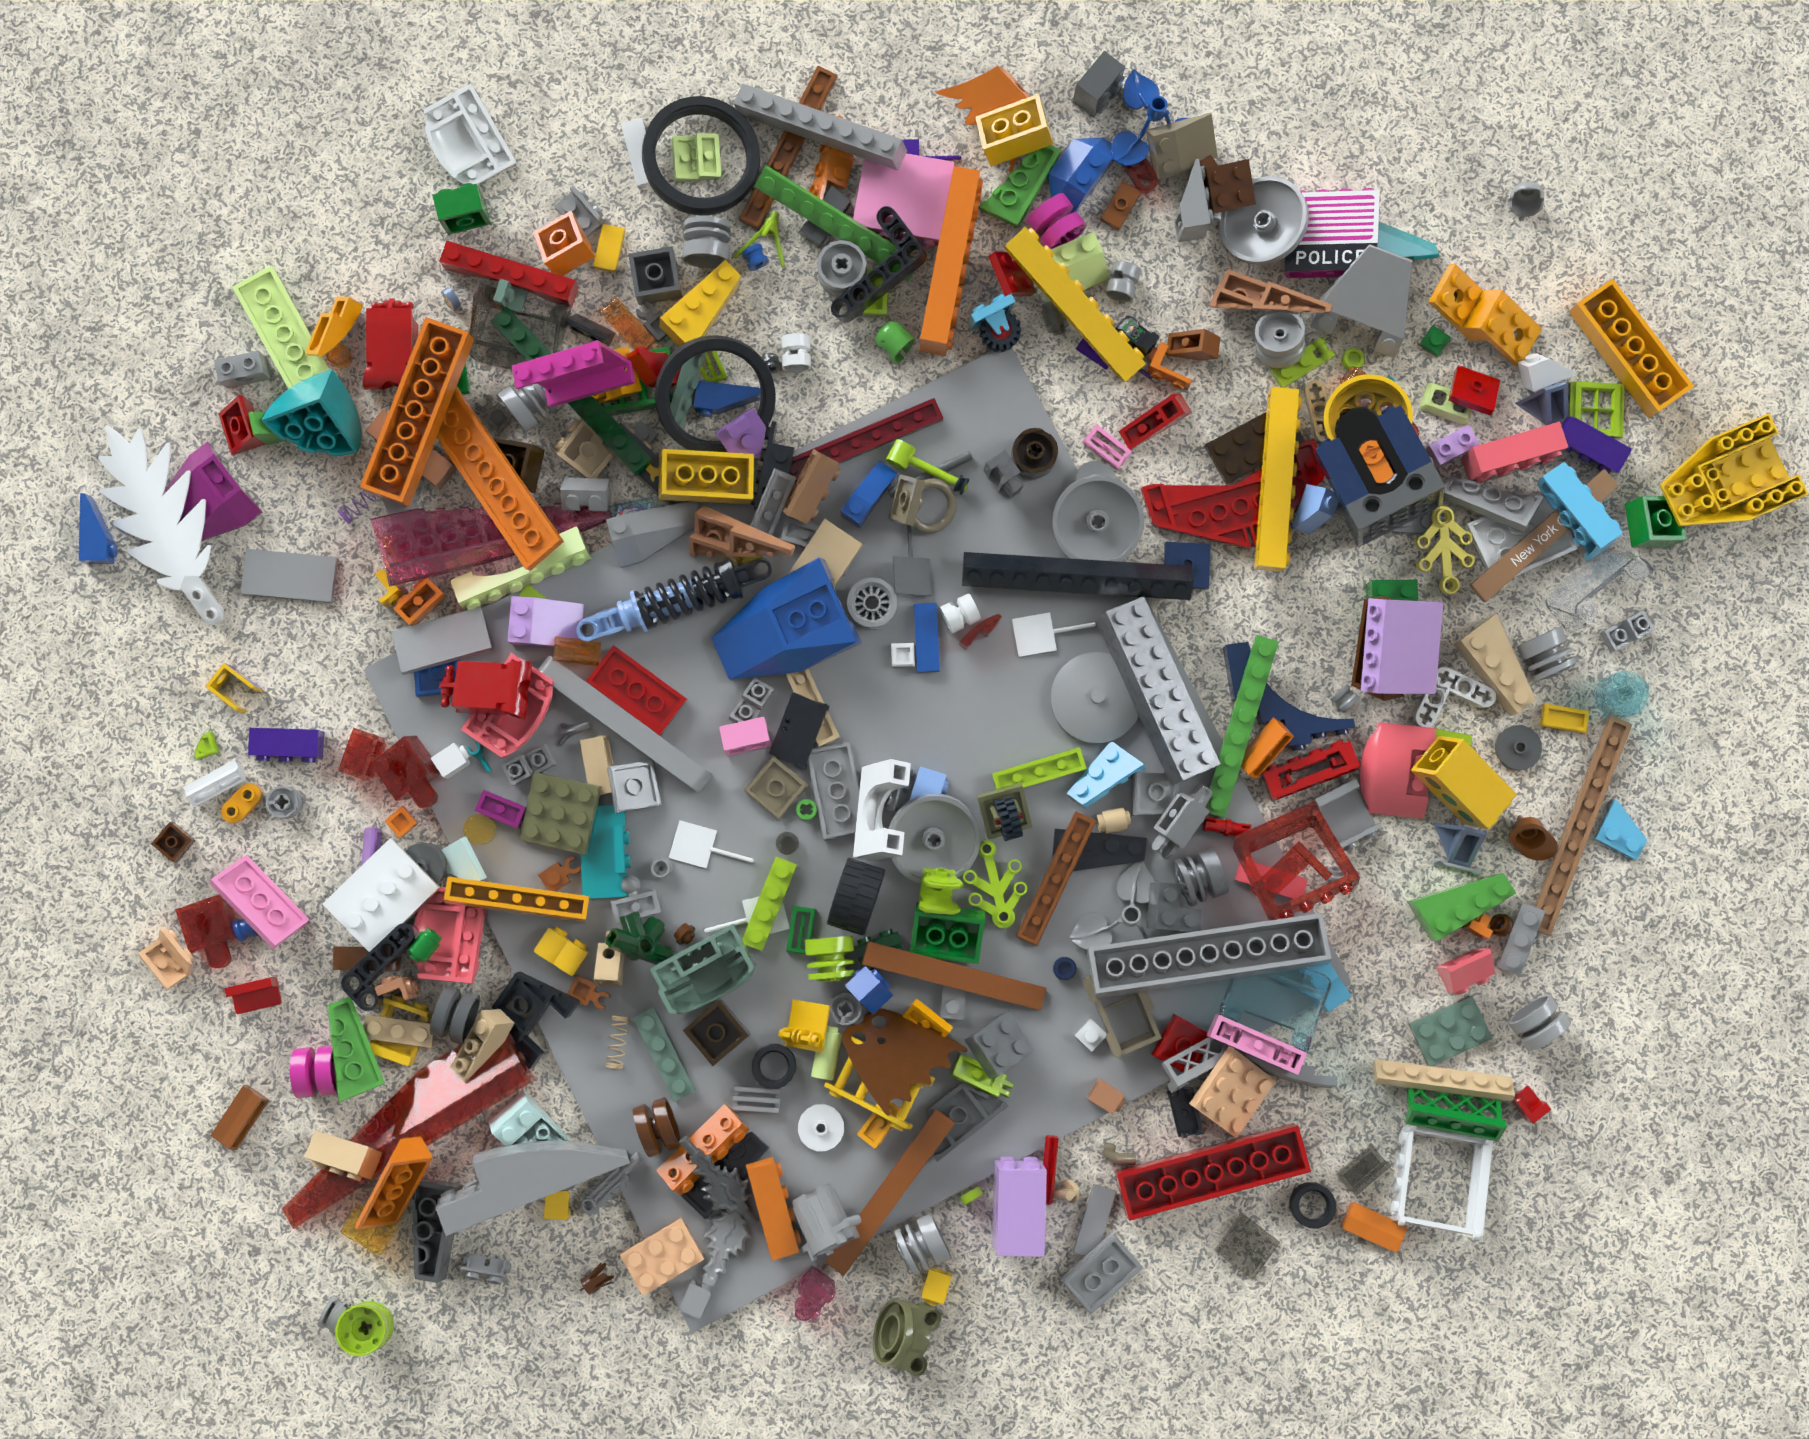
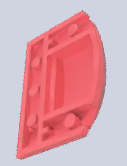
M511 653L504 664L522 661V659ZM532 667L531 682L527 690L528 704L525 720L508 714H471L461 730L501 758L507 757L522 747L539 728L551 703L554 680Z
M1379 722L1376 725L1378 728L1365 744L1360 762V791L1368 806L1367 810L1373 814L1424 819L1429 800L1428 788L1411 769L1435 741V728Z
M440 887L419 908L414 921V925L419 929V933L425 931L428 927L442 937V940L439 942L440 946L427 962L421 961L417 963L413 960L420 973H416L419 979L473 984L480 965L478 959L484 920L488 909L445 903L446 887Z

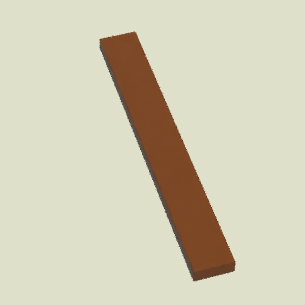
M817 66L799 103L821 111L838 75ZM784 131L767 166L787 177L806 138ZM754 188L739 217V221L759 231L775 199Z
M867 941L862 960L863 965L1037 1010L1042 1008L1046 987Z
M936 1108L859 1214L861 1223L855 1227L860 1237L854 1238L834 1249V1253L829 1255L825 1261L828 1265L843 1276L847 1273L955 1124L952 1119Z

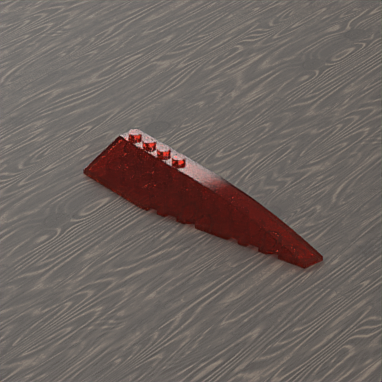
M508 1034L504 1043L466 1082L450 1068L462 1045L420 1069L350 1140L351 1142L382 1152L372 1180L362 1177L361 1181H357L347 1177L348 1172H344L343 1176L330 1172V1167L326 1166L325 1170L321 1169L282 1208L292 1228L295 1229L381 1176L400 1139L422 1137L428 1147L534 1082L536 1079L531 1070L526 1067L521 1053L515 1048V1043L510 1034Z

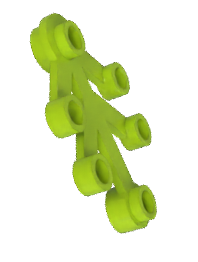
M983 840L980 842L978 854L985 860L990 884L979 878L973 870H967L963 874V880L965 883L973 884L993 896L996 906L984 901L979 893H972L968 901L970 905L978 906L991 914L992 921L997 927L1008 928L1015 920L1013 909L1020 897L1027 892L1028 888L1024 882L1015 883L1013 887L1014 892L1006 904L1003 894L1014 875L1021 870L1022 864L1018 859L1009 861L1008 869L1001 881H999L993 857L996 852V846L990 840ZM984 845L991 847L990 853L983 852L982 848ZM1012 862L1019 864L1018 870L1014 871L1011 869L1010 865ZM967 873L974 875L973 881L969 882L966 880L965 876ZM1018 884H1022L1025 887L1023 893L1016 891ZM973 895L979 896L980 902L978 904L971 902ZM1000 913H1007L1008 919L1001 921L999 919Z

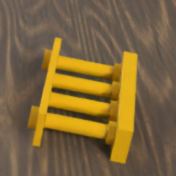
M851 1036V1040L855 1044L864 1043V1041ZM849 1057L836 1084L825 1082L824 1087L830 1089V1095L841 1099L843 1096L891 1121L890 1126L900 1131H903L904 1128H912L913 1125L906 1122L905 1119L920 1088L926 1085L922 1083L912 1084L910 1087L911 1101L903 1102L897 1116L891 1113L887 1116L878 1104L875 1106L864 1100L868 1089L863 1081L856 1095L844 1090V1086L854 1068ZM929 1075L932 1083L926 1086H932L935 1077Z

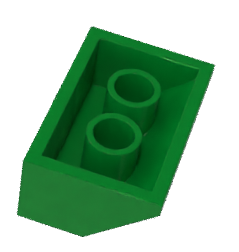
M916 902L910 952L931 958L979 964L985 911L960 908L961 911L955 915L924 913L919 909V902Z

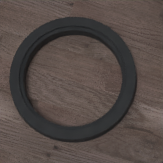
M692 96L668 104L652 119L643 139L642 163L650 186L665 203L681 212L692 215H715L733 208L750 192L759 172L760 149L753 127L736 108L715 98ZM689 115H707L725 122L737 133L745 149L746 168L741 179L733 188L718 196L699 198L678 191L666 181L659 170L655 150L661 134L674 121Z
M702 336L678 347L664 362L655 387L656 410L666 432L685 449L728 452L721 441H706L696 438L684 431L674 419L670 408L669 395L672 381L678 370L689 359L709 351L729 352L744 359L754 369L760 383L761 399L757 414L766 428L771 422L775 409V385L766 362L750 346L726 336Z

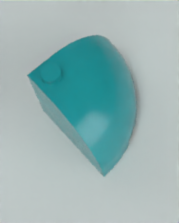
M333 369L309 377L285 391L270 405L262 418V422L281 440L287 439L298 445L297 449L312 454L321 452L330 453V456L350 455L357 453L361 445L362 432L357 409L349 392Z

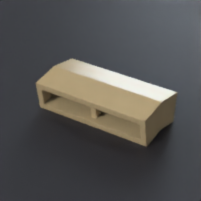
M598 736L580 740L587 783L602 786L600 796L612 794L607 767L614 766L609 736Z

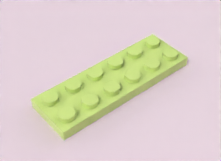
M272 265L232 287L288 389L309 377L330 370L323 356H308L305 354L312 335Z

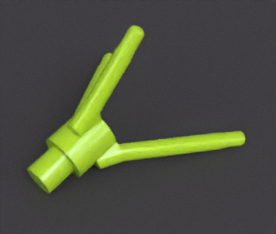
M772 211L760 230L733 255V258L736 259L760 236H773L780 265L784 268V257L777 229L779 214Z

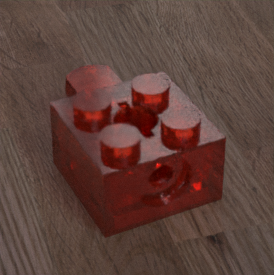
M417 735L403 736L370 763L395 801L412 798L419 808L431 807L437 802L438 794L430 782L441 773L431 760V755Z
M218 894L175 909L189 952L191 954L205 952L208 965L211 968L227 967L232 961L227 943L238 940L232 927L233 920H236L233 908Z

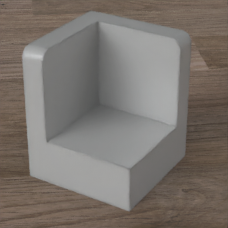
M692 1280L678 1310L700 1320L711 1292L695 1285L697 1281Z

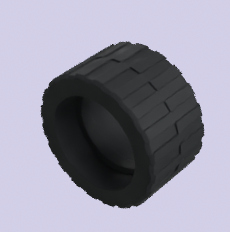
M848 858L836 889L827 924L864 936L881 888L885 869Z

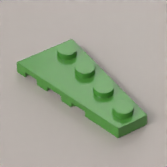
M1050 145L1030 152L1022 160V164L1007 176L1008 179L992 192V196L986 202L984 201L979 206V209L986 214L1019 228L1045 183L1048 173L1061 155V149Z
M347 997L327 1005L338 1101L342 1102L384 1085L385 1081L352 999Z

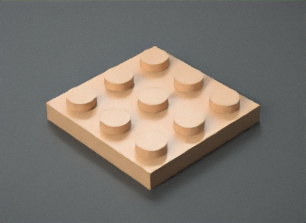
M1228 1046L1189 1104L1237 1138L1276 1080L1237 1050Z

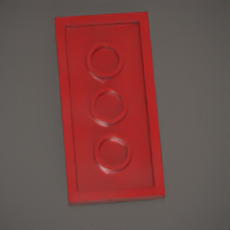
M614 645L586 680L588 684L659 736L662 735L688 700Z

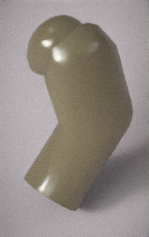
M1105 1143L1103 1145L1104 1151H1102L1104 1158L1117 1165L1136 1164L1135 1153L1115 1152L1116 1145L1113 1143Z

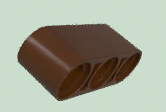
M333 946L332 970H351L369 952L365 947ZM385 947V954L388 957L392 956L394 948ZM401 956L386 971H400ZM373 960L369 961L367 965L368 971L376 970V963Z

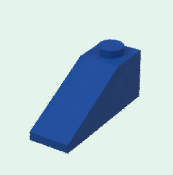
M699 381L695 392L694 409L695 412H698L703 417H712V414L719 415L759 401L761 399V389L758 387Z
M879 460L840 511L841 517L860 529L898 473Z
M80 493L79 561L85 564H114V558L118 555L115 541L93 497Z

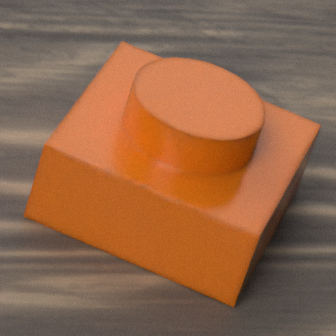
M401 806L385 820V823L398 838H403L419 824L404 806Z

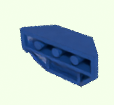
M1104 137L1073 139L1048 173L1051 197L1064 193L1073 205L1070 214L1079 210L1114 162L1111 150L1112 143Z

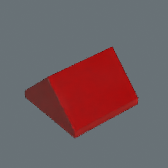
M238 395L218 413L231 455L265 445V443L253 435L248 413L255 412L252 402L243 395Z

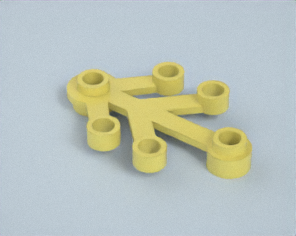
M1440 506L1432 512V524L1423 535L1417 536L1414 540L1416 548L1425 549L1429 547L1430 539L1439 530V540L1424 558H1420L1416 562V567L1421 572L1429 571L1432 563L1441 553L1443 578L1439 582V589L1444 594H1454L1459 590L1460 582L1456 577L1452 576L1451 553L1459 559L1460 566L1464 568L1473 566L1475 559L1473 555L1467 554L1449 538V530L1457 536V542L1460 545L1470 544L1473 540V535L1469 531H1465L1454 521V513L1449 507ZM1440 514L1444 515L1443 522L1439 519ZM1464 534L1467 536L1466 542L1462 539ZM1421 538L1425 540L1424 546L1420 545ZM1465 557L1469 558L1468 565L1464 562ZM1423 561L1427 563L1425 569L1421 565ZM1446 581H1448L1450 584L1449 589L1445 588Z

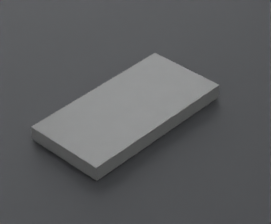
M246 549L240 593L251 596L333 603L338 558Z
M481 607L391 631L403 675L493 650Z
M851 742L813 748L808 759V766L823 840L854 835L856 833L860 786Z

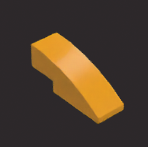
M337 296L331 312L321 313L305 354L321 357L334 348L350 331L364 305L350 297Z

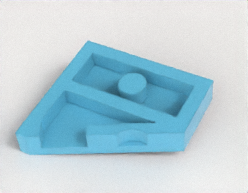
M1612 800L1594 840L1634 861L1638 860L1647 839L1619 801Z

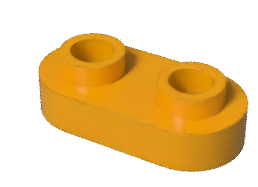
M251 783L242 785L222 806V818L228 823L241 822L261 802L263 797L261 788ZM247 791H251L252 796L249 799L246 798ZM234 807L236 812L231 816L229 811Z

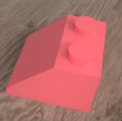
M1490 948L1473 949L1436 967L1447 992L1456 993V995L1469 991L1468 986L1475 983L1481 985L1490 981L1489 976L1495 974Z

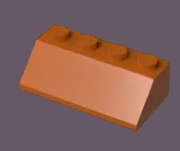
M422 1137L400 1139L355 1224L356 1230L399 1222L433 1159Z

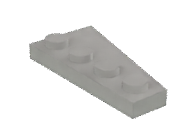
M1452 476L1445 483L1443 499L1522 532H1525L1544 498L1541 495H1536L1535 497L1526 496L1524 492L1515 490L1514 493L1503 491L1501 487L1494 485L1484 487L1480 486L1478 482Z

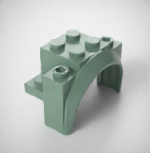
M731 924L651 967L650 971L660 988L657 991L669 1014H685L723 997L744 984L752 977L755 969L754 966L757 964L735 925Z

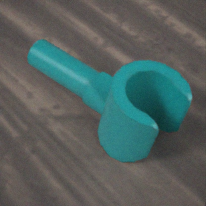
M475 741L478 746L477 751L472 752L471 748L467 746V752L476 757L488 773L492 769L483 756L484 749Z

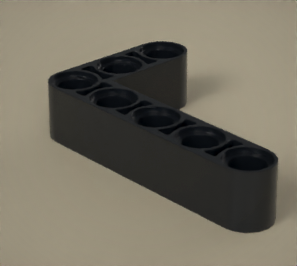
M884 206L880 208L876 219L898 250L832 302L831 312L841 322L848 323L855 319L922 266L927 259L924 248L892 207ZM893 215L892 221L885 223V218ZM902 232H906L905 238L901 241H898V235ZM919 250L915 258H910L912 251ZM896 264H901L899 271L892 272ZM878 278H883L882 284L875 287V281ZM865 292V297L857 301L858 294ZM843 306H847V312L839 315L840 309Z

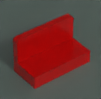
M269 977L224 988L226 997L233 998L236 1014L282 1004L277 977Z

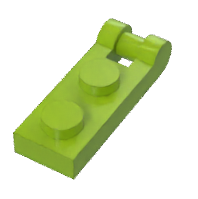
M1324 337L1307 346L1302 358L1294 365L1287 368H1272L1270 370L1281 388L1287 387L1335 356L1333 350H1329L1326 346L1327 341ZM1317 349L1322 355L1319 358L1313 353Z

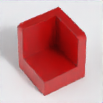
M1529 1086L1515 1094L1514 1099L1511 1101L1526 1122L1533 1124L1552 1110L1546 1102L1539 1100Z

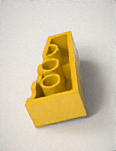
M724 260L660 317L659 327L679 347L692 339L706 336L723 308H725L739 287L741 275Z

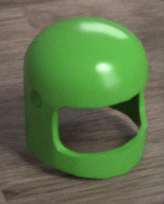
M896 321L883 325L875 338L876 345L879 349L883 348L889 354V359L895 365L904 359V356L900 353L898 354V352L903 348V351L907 354L916 341Z

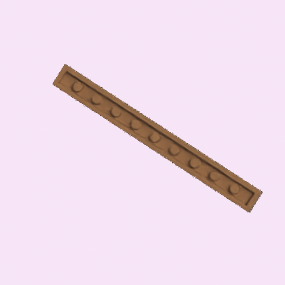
M1608 716L1557 846L1558 849L1552 859L1534 905L1545 910L1538 932L1547 936H1551L1633 725L1614 716Z

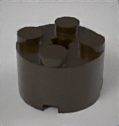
M1029 428L1021 432L1015 439L1011 451V459L1020 470L1019 475L1031 479L1047 475L1055 465L1058 445L1055 438L1043 431V429ZM1031 450H1034L1035 453H1038V456L1034 457L1032 454L1030 455Z

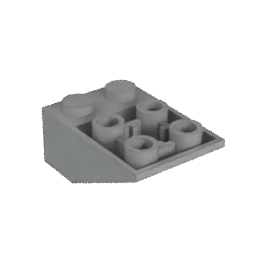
M1196 159L1174 219L1178 242L1203 239L1210 228V224L1213 223V213L1211 209H1208L1207 205L1209 191L1207 187L1204 188L1203 180H1205L1204 166H1200L1199 159Z

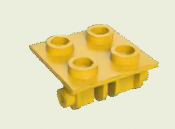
M792 999L788 1027L779 1030V1038L782 1041H786L785 1046L823 1053L830 1006Z

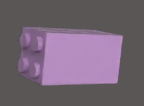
M1003 1156L1000 1157V1160H994L992 1245L997 1256L1044 1257L1047 1170L1041 1160H1038L1036 1157H1024V1160H1014V1157Z

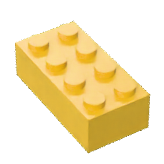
M677 449L661 450L659 454L658 500L747 505L753 500L754 454Z

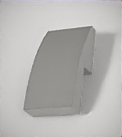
M1644 610L1606 629L1600 635L1610 653L1655 629Z
M754 677L743 693L741 700L730 714L729 719L734 723L757 718L774 689Z
M543 744L501 766L511 786H514L533 777L534 772L541 773L557 764L548 745Z

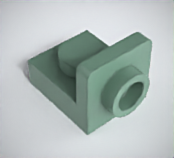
M500 279L493 301L501 308L508 307L511 311L521 313L528 293L515 288L509 281Z

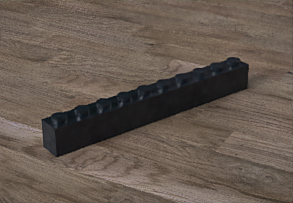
M964 552L962 586L1191 600L1194 582L1192 566L974 552Z

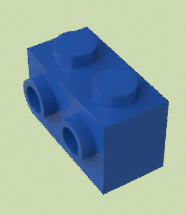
M866 966L856 971L852 979L845 985L856 999L873 1015L894 996L888 990L891 985L875 969L871 972Z

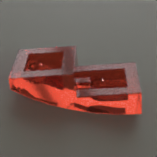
M996 614L977 624L961 639L959 645L967 650L979 633L988 637L1000 622L1002 616Z

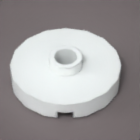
M815 1104L807 1108L798 1122V1134L801 1141L809 1149L815 1151H827L834 1148L841 1141L844 1133V1121L841 1114L834 1107L827 1104ZM824 1124L825 1131L819 1132L817 1125Z

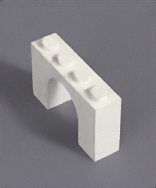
M889 759L862 767L854 858L877 861L902 856L904 832L883 828L882 812L885 801L892 791L909 786L911 763Z

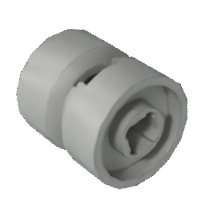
M1125 261L1114 262L1110 274L1112 279L1108 281L1105 292L1106 296L1122 302L1133 301L1136 291L1134 284L1138 283L1141 273L1140 267Z

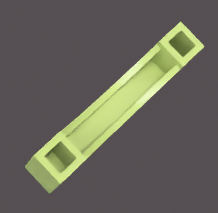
M576 526L560 533L559 535L564 542L531 571L526 570L524 566L507 573L491 576H477L471 571L450 580L458 603L464 611L474 609L488 602L497 601L509 593L519 592L527 585L540 583L549 576L561 574L568 568L584 564L592 558L581 532Z

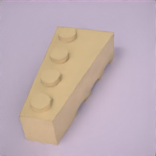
M1497 613L1487 618L1454 644L1484 684L1495 691L1496 699L1510 716L1518 714L1536 700Z

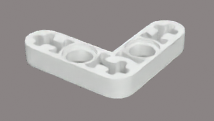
M1441 667L1437 672L1436 693L1440 697L1438 704L1430 703L1428 700L1429 694H1423L1414 713L1413 721L1416 726H1433L1449 693L1480 708L1492 706L1496 701V693L1492 688L1447 667ZM1445 672L1446 678L1454 680L1457 677V680L1454 684L1449 681L1441 683V678L1438 677V674L1441 675ZM1462 681L1469 684L1470 690L1467 694H1463L1458 690V685ZM1478 687L1476 692L1479 694H1484L1485 692H1487V697L1490 699V701H1485L1483 703L1482 697L1474 695L1473 698H1471V695H1473V693L1475 692V688ZM1428 708L1435 709V712L1431 710L1427 715L1430 722L1421 723L1422 719L1419 716L1425 714Z

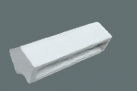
M233 760L183 788L187 799L193 807H196L245 781L246 774L240 762Z

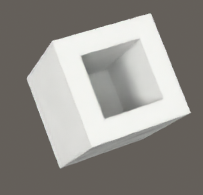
M456 743L451 744L431 757L441 775L447 779L471 764L468 759L470 754L467 752V749L463 745L459 746Z

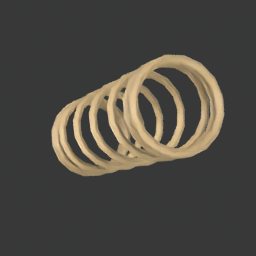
M612 1016V1020L627 1022L611 1024V1027L625 1031L626 1033L609 1035V1037L622 1041L625 1044L608 1046V1048L623 1053V1055L607 1056V1059L618 1062L620 1064L605 1063L606 1068L623 1069L624 1064L622 1062L611 1058L622 1057L625 1055V1053L621 1050L612 1047L624 1046L627 1043L624 1040L612 1036H622L628 1034L626 1030L616 1027L615 1025L628 1024L630 1021L629 1017Z

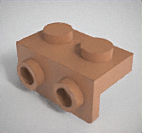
M390 976L380 980L381 985L375 987L377 996L389 995L401 990L405 1001L419 998L420 986L416 979L413 980L412 976Z

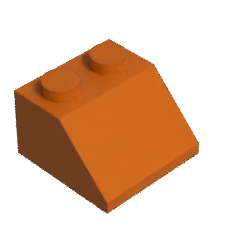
M572 211L533 232L543 262L552 273L563 276L595 258L590 241Z

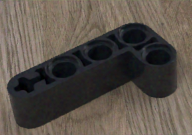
M403 923L397 925L342 978L341 987L343 991L360 1009L372 1011L379 1009L383 1005L384 997L383 995L377 996L376 986L373 982L408 949L410 944L419 935V929L414 924ZM403 930H410L408 932L409 938H402L405 934ZM387 944H391L394 948V952L390 957L384 952ZM371 960L376 963V970L373 973H370L367 969V965ZM353 977L359 980V986L355 990L350 986V980ZM368 994H372L375 997V1003L372 1007L366 1003Z

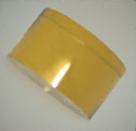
M482 814L470 816L463 826L464 836L467 837L469 842L478 845L490 843L497 831L495 822L490 817Z

